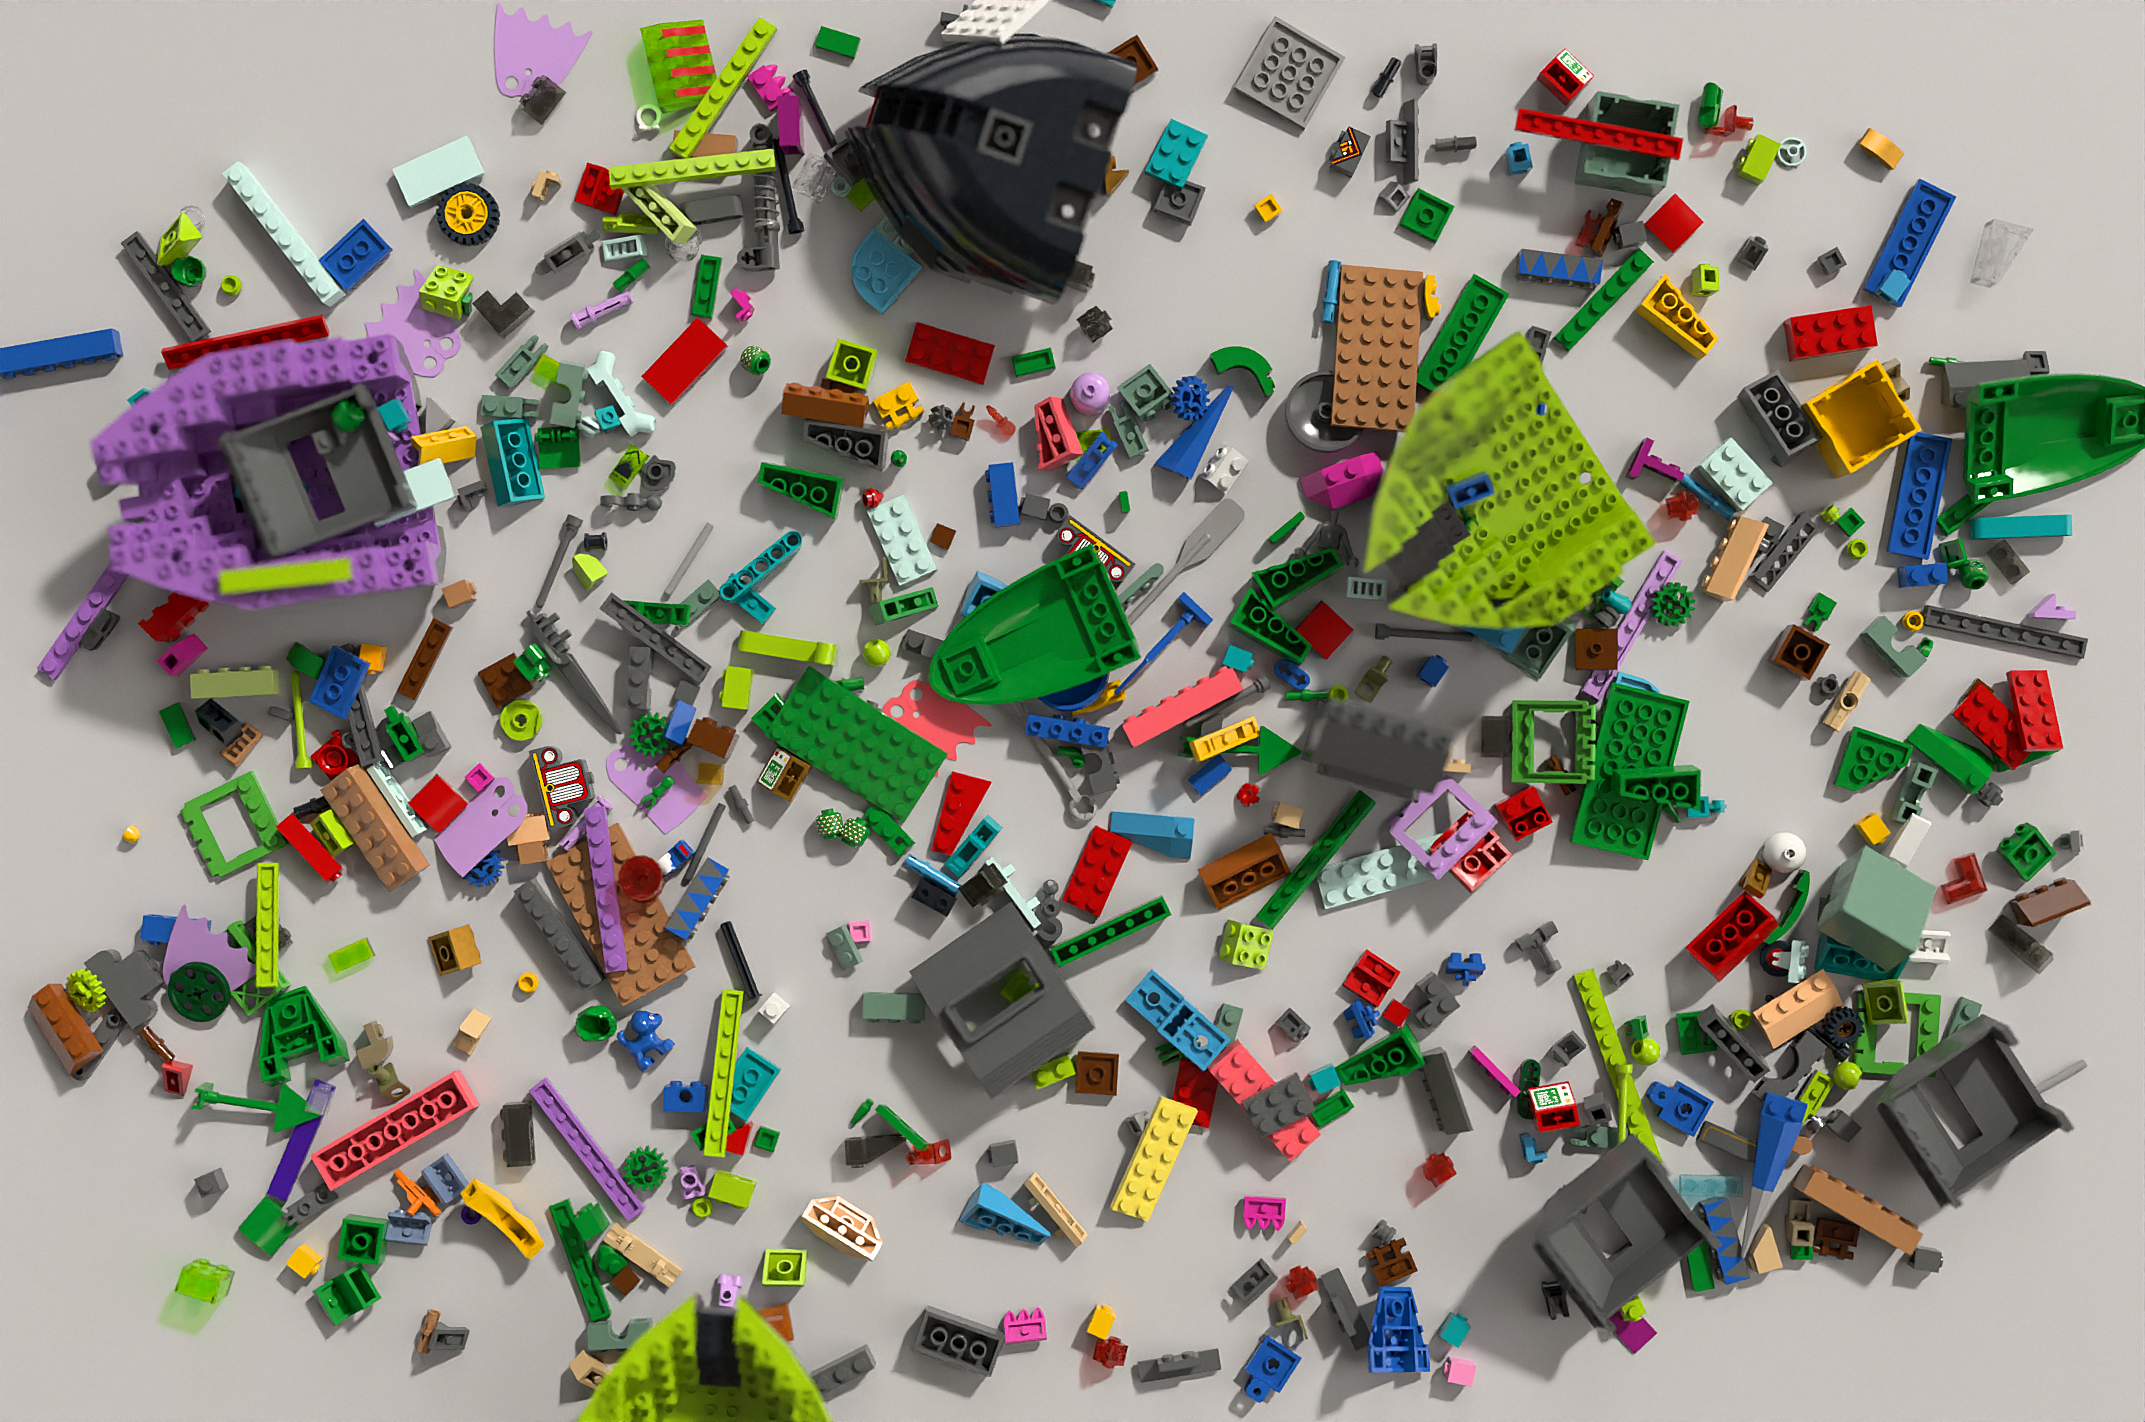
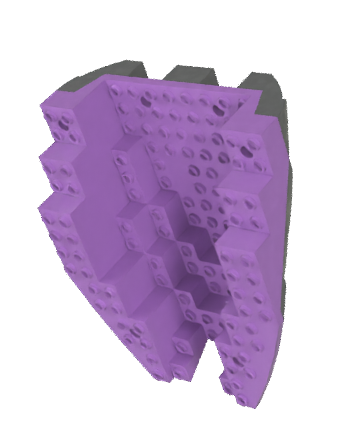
M391 334L350 341L337 337L304 344H297L290 340L206 355L165 381L127 409L90 441L93 461L97 463L101 485H138L139 496L119 499L122 520L137 524L126 523L108 527L111 547L108 548L112 569L174 591L251 610L355 596L385 594L441 584L444 581L446 542L443 527L436 524L433 506L379 527L371 524L319 545L267 560L245 505L241 503L242 500L235 497L236 484L218 443V440L222 439L224 434L241 432L353 390L355 385L362 383L370 389L377 408L394 399L401 400L412 422L407 424L408 428L404 431L394 432L400 440L398 442L395 441L393 447L403 471L418 466L419 452L411 445V437L421 435L416 408L422 407L418 384L401 342ZM311 434L287 443V448L300 479L307 483L306 493L317 520L321 521L345 512L344 505L322 454L318 455ZM343 558H350L352 580L221 593L219 572Z

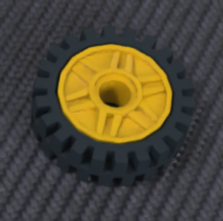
M472 183L456 184L454 188L447 189V193H443L441 196L442 200L438 201V209L436 208L437 222L443 233L460 245L477 246L479 243L487 242L486 239H490L493 236V232L496 233L497 225L500 223L499 207L493 196L481 186ZM468 210H472V216L469 219H465L464 214Z

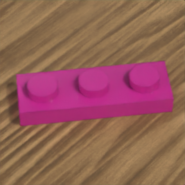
M1474 1045L1469 1050L1472 1054L1470 1058L1478 1066L1482 1064L1487 1069L1485 1074L1492 1081L1497 1079L1501 1083L1499 1088L1507 1096L1511 1093L1516 1097L1521 1092L1478 1047Z

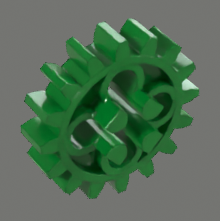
M1667 582L1666 586L1659 585L1660 591H1653L1656 597L1650 598L1654 602L1650 609H1655L1652 616L1659 617L1657 622H1664L1665 626L1672 624V626L1677 627L1679 622L1685 624V617H1692L1689 611H1695V608L1691 607L1695 600L1690 599L1693 592H1686L1688 587L1681 586V583L1675 582L1674 585L1672 582ZM1666 595V596H1665V599H1666V600H1671V601H1673L1672 604H1671V603H1668V602H1664V601H1663V596ZM1672 606L1682 607V612L1680 613L1679 609L1672 608ZM1666 609H1667V613H1668L1667 616H1665V614H1664V612H1665Z
M647 712V717L640 714V721L633 720L635 727H629L633 734L628 735V737L634 738L631 746L637 745V752L644 750V756H647L649 752L651 756H656V751L663 754V747L666 749L670 748L667 744L668 740L662 738L667 723H665L666 716L660 719L659 713H655L654 717H652V713ZM644 722H649V729L651 731L657 730L660 725L663 726L664 730L662 733H655L653 735L654 739L659 741L658 747L653 745V738H646L644 743L639 741L641 735L649 734V730L643 727Z
M649 1145L644 1150L640 1146L637 1148V1153L631 1151V1157L625 1159L629 1164L623 1166L624 1170H628L624 1178L630 1177L628 1184L630 1185L634 1182V1189L642 1186L643 1192L647 1190V1187L652 1191L655 1189V1184L657 1186L662 1184L660 1179L665 1180L667 1178L663 1173L669 1170L668 1167H664L668 1160H662L661 1157L664 1153L662 1152L658 1155L656 1147L650 1151ZM641 1155L646 1158L645 1163L642 1160L640 1161L639 1157ZM653 1162L659 1164V1168L652 1167L648 1173L646 1170H643L639 1175L633 1173V1169L640 1170L644 1165L648 1167ZM647 1174L650 1177L652 1176V1181L646 1179Z

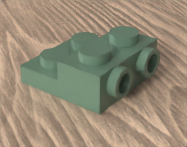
M1151 364L1117 387L1120 394L1142 423L1154 420L1157 412L1162 409L1167 410L1171 408L1170 403L1174 401L1170 397L1173 392Z

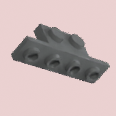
M1417 99L1403 103V121H1386V162L1403 164V185L1417 182L1419 176V108Z
M1335 1268L1321 1275L1320 1277L1332 1300L1328 1304L1333 1314L1338 1313L1341 1319L1337 1322L1342 1333L1347 1332L1356 1351L1368 1346L1371 1334L1340 1269Z
M1218 1348L1198 1352L1186 1351L1174 1356L1173 1354L1161 1356V1358L1137 1362L1141 1383L1221 1370Z

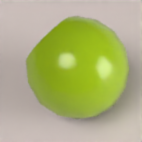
M874 639L865 644L863 658L868 665L881 667L890 660L891 650L885 641Z
M1652 1038L1636 1040L1631 1049L1633 1059L1642 1066H1651L1660 1057L1659 1044Z
M1852 1062L1838 1064L1833 1072L1835 1084L1844 1090H1854L1862 1076L1861 1069Z

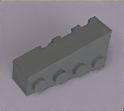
M805 418L802 440L824 449L832 450L841 456H847L861 464H866L878 471H882L886 465L890 427L864 423L862 428Z

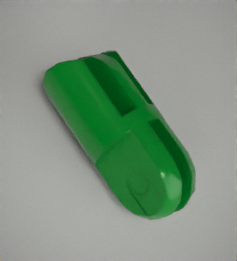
M1712 82L1706 83L1703 88L1698 114V123L1706 130L1713 129L1719 121L1723 90Z
M1171 1042L1155 1048L1156 1052L1163 1051L1158 1055L1159 1060L1166 1059L1161 1063L1162 1067L1185 1058V1054L1176 1046L1173 1047L1174 1045ZM1196 1042V1045L1200 1047L1201 1042Z

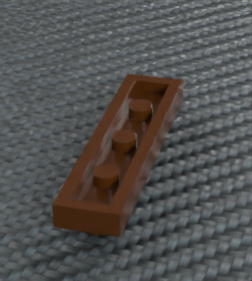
M432 619L396 692L415 701L418 700L453 629L452 626L438 619Z

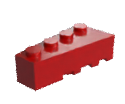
M178 591L172 592L168 596L166 604L160 607L157 606L151 611L153 616L147 621L142 619L138 625L155 641L174 642L181 636L180 632L185 627L187 628L194 623L196 615L199 612H204L210 606V600Z

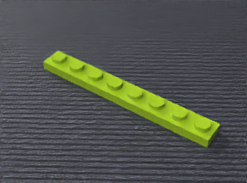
M760 17L758 18L669 147L671 152L683 159L691 157L777 32V27Z
M774 149L614 166L609 167L611 189L771 172L776 171Z
M723 989L704 1148L705 1156L725 1157L744 991Z

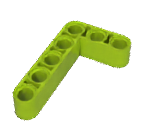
M740 630L737 650L836 666L840 646Z

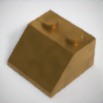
M469 924L428 937L440 976L481 964L480 952L476 947L474 933Z

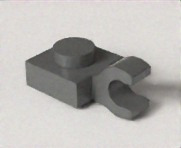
M1765 517L1762 521L1769 526L1757 549V553L1761 555L1766 553L1769 543L1772 545L1777 543L1785 527L1769 517Z

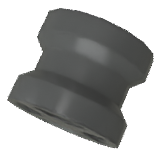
M1604 603L1601 606V611L1596 612L1593 617L1601 625L1609 629L1612 626L1613 620H1617L1620 615Z
M1382 1219L1372 1230L1371 1236L1378 1238L1380 1243L1385 1246L1394 1237L1396 1229L1389 1227L1387 1222Z

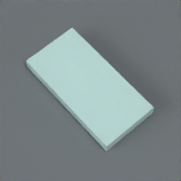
M467 135L392 169L410 208L447 192V189L454 188L456 184L462 185V183L470 182L485 175Z
M440 458L404 471L418 507L374 523L376 527L456 498Z
M905 495L867 510L899 586L937 570Z

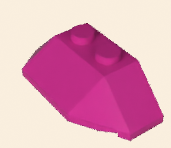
M1376 451L1318 470L1299 478L1306 499L1334 510L1371 497L1381 477L1383 468Z

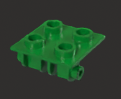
M575 426V428H537L538 433L535 434V439L538 441L539 469L581 467L578 426Z

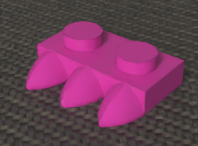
M763 65L748 75L747 78L772 112L778 108L777 96H782L783 93H793L794 89L790 87L780 89L784 85L786 77L777 76L772 78L778 66Z
M1244 1195L1243 1217L1247 1228L1251 1229L1258 1218L1260 1227L1265 1230L1272 1219L1274 1228L1279 1231L1285 1221L1286 1198Z
M1037 1307L1034 1310L1032 1319L1025 1309H1022L1019 1313L1018 1321L1013 1312L1009 1310L1004 1318L1006 1345L1047 1340L1045 1317L1040 1308Z

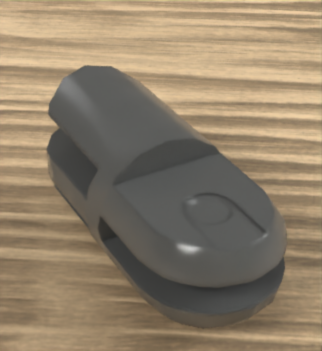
M102 608L82 636L81 643L83 647L91 651L100 648L119 622L120 616Z

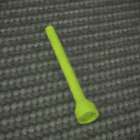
M293 671L291 673L298 748V756L296 761H294L295 769L312 768V760L309 759V755L306 752L300 677L297 671Z
M1617 1062L1615 1066V1072L1619 1076L1617 1144L1626 1139L1628 1077L1632 1073V1063Z

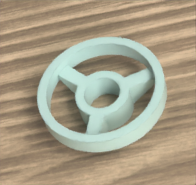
M1789 137L1781 142L1777 152L1779 161L1786 166L1792 167L1800 164L1805 159L1806 146L1800 139ZM1788 140H1794L1799 143L1798 146L1795 144L1784 146L1782 144ZM1802 147L1803 157L1799 162L1795 163V157L1799 154V148ZM1780 148L1786 151V155L1791 158V163H1787L1782 159ZM1790 148L1795 149L1796 153L1794 155L1789 152Z

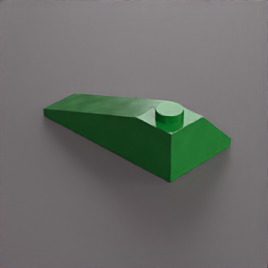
M1918 724L1906 738L1909 743L1966 794H1976L1989 779L1995 765L1980 749L1922 724Z
M1405 1024L1334 1068L1343 1084L1347 1086L1368 1082L1369 1080L1407 1075L1425 1065L1418 1040L1408 1024Z

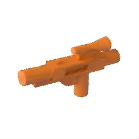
M400 1169L393 1173L398 1179L396 1183L407 1193V1200L411 1204L406 1211L408 1216L413 1217L421 1205L435 1217L442 1213L435 1205V1202L438 1205L441 1201L427 1185L423 1186L425 1189L423 1191Z

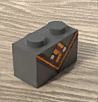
M1348 126L1346 132L1342 130L1337 140L1341 144L1338 150L1333 149L1329 161L1332 162L1330 168L1352 178L1371 136Z

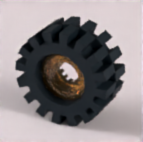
M1839 1006L1837 1011L1834 1008L1831 1010V1015L1829 1013L1825 1015L1828 1019H1823L1822 1021L1825 1024L1822 1025L1823 1033L1835 1045L1845 1047L1847 1044L1850 1046L1852 1045V1040L1856 1042L1858 1041L1856 1037H1861L1860 1031H1864L1862 1026L1864 1023L1851 1008Z

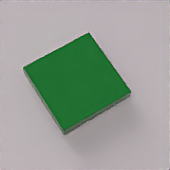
M1418 188L1399 226L1436 244L1455 206Z

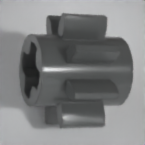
M943 404L930 409L932 414L928 415V419L933 428H937L940 431L952 427L950 422L954 420V414L949 407H945Z
M1992 782L1988 785L1985 783L1978 790V801L1988 808L1991 805L1998 807L2004 800L2001 797L2003 790Z

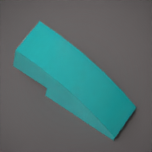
M987 814L944 865L960 877L1003 827Z

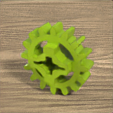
M84 968L71 973L67 977L69 982L66 983V986L69 987L67 993L70 994V1000L76 1002L75 1006H81V1011L86 1010L90 1013L102 1008L105 1005L104 999L107 996L103 994L106 991L105 988L100 986L102 981H97V975L92 976L91 971H85Z

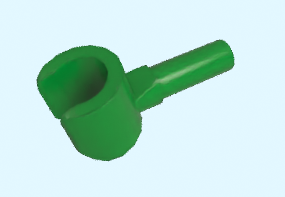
M1464 507L1458 508L1465 519L1464 524L1469 531H1471L1468 526L1470 522L1474 521L1479 526L1476 518L1470 516Z

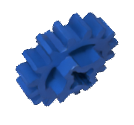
M1183 376L1182 380L1176 381L1177 387H1172L1174 394H1171L1170 397L1174 401L1170 405L1175 406L1173 413H1179L1178 418L1186 421L1198 420L1199 416H1204L1203 410H1208L1206 402H1210V399L1207 398L1210 391H1205L1207 384L1202 383V378Z
M492 850L489 853L492 858L485 856L479 862H489V864H485V866L480 868L473 867L463 879L469 878V884L473 885L476 882L477 887H481L483 883L485 887L490 886V881L496 883L497 879L495 876H502L499 869L505 868L504 865L500 864L504 857H498L501 851ZM494 865V870L490 875V869ZM471 871L477 873L480 878L474 876Z

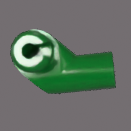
M1058 746V756L1069 757L1075 768H1081L1084 765V756L1078 748Z

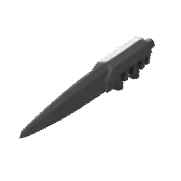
M533 608L527 611L526 614L531 619L527 624L563 676L617 734H622L605 702L576 661V658L573 654L566 653L570 646L566 645L564 641L571 637L572 634L568 629L558 634L559 631L552 624L560 619L559 615L556 612L549 617L546 613L537 615Z

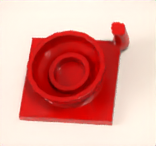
M339 730L331 732L333 737L310 756L331 781L347 768L353 767L360 762L359 757L353 750L343 747Z

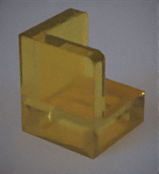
M700 763L699 779L696 780V784L723 785L725 764Z

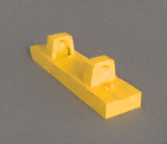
M1251 716L1191 741L1189 744L1193 751L1195 762H1198L1256 738L1260 735L1255 716Z

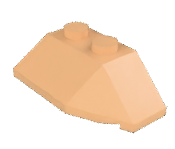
M839 1196L812 1199L801 1217L814 1235L849 1257L872 1261L882 1245V1240L873 1217Z

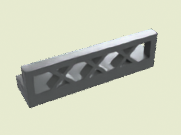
M1806 511L1799 513L1748 577L1769 592L1820 529L1819 526L1810 520L1812 516ZM1805 524L1813 529L1807 536H1800V530ZM1793 539H1797L1798 548L1796 551L1788 552L1787 546ZM1780 555H1784L1785 564L1783 567L1775 568V561ZM1767 571H1771L1772 580L1767 585L1761 579Z

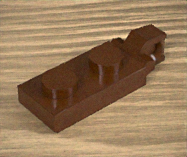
M1611 198L1606 206L1608 210L1606 217H1602L1599 223L1600 230L1597 236L1595 235L1592 238L1590 244L1595 256L1602 257L1618 223L1619 214L1624 206L1622 201Z

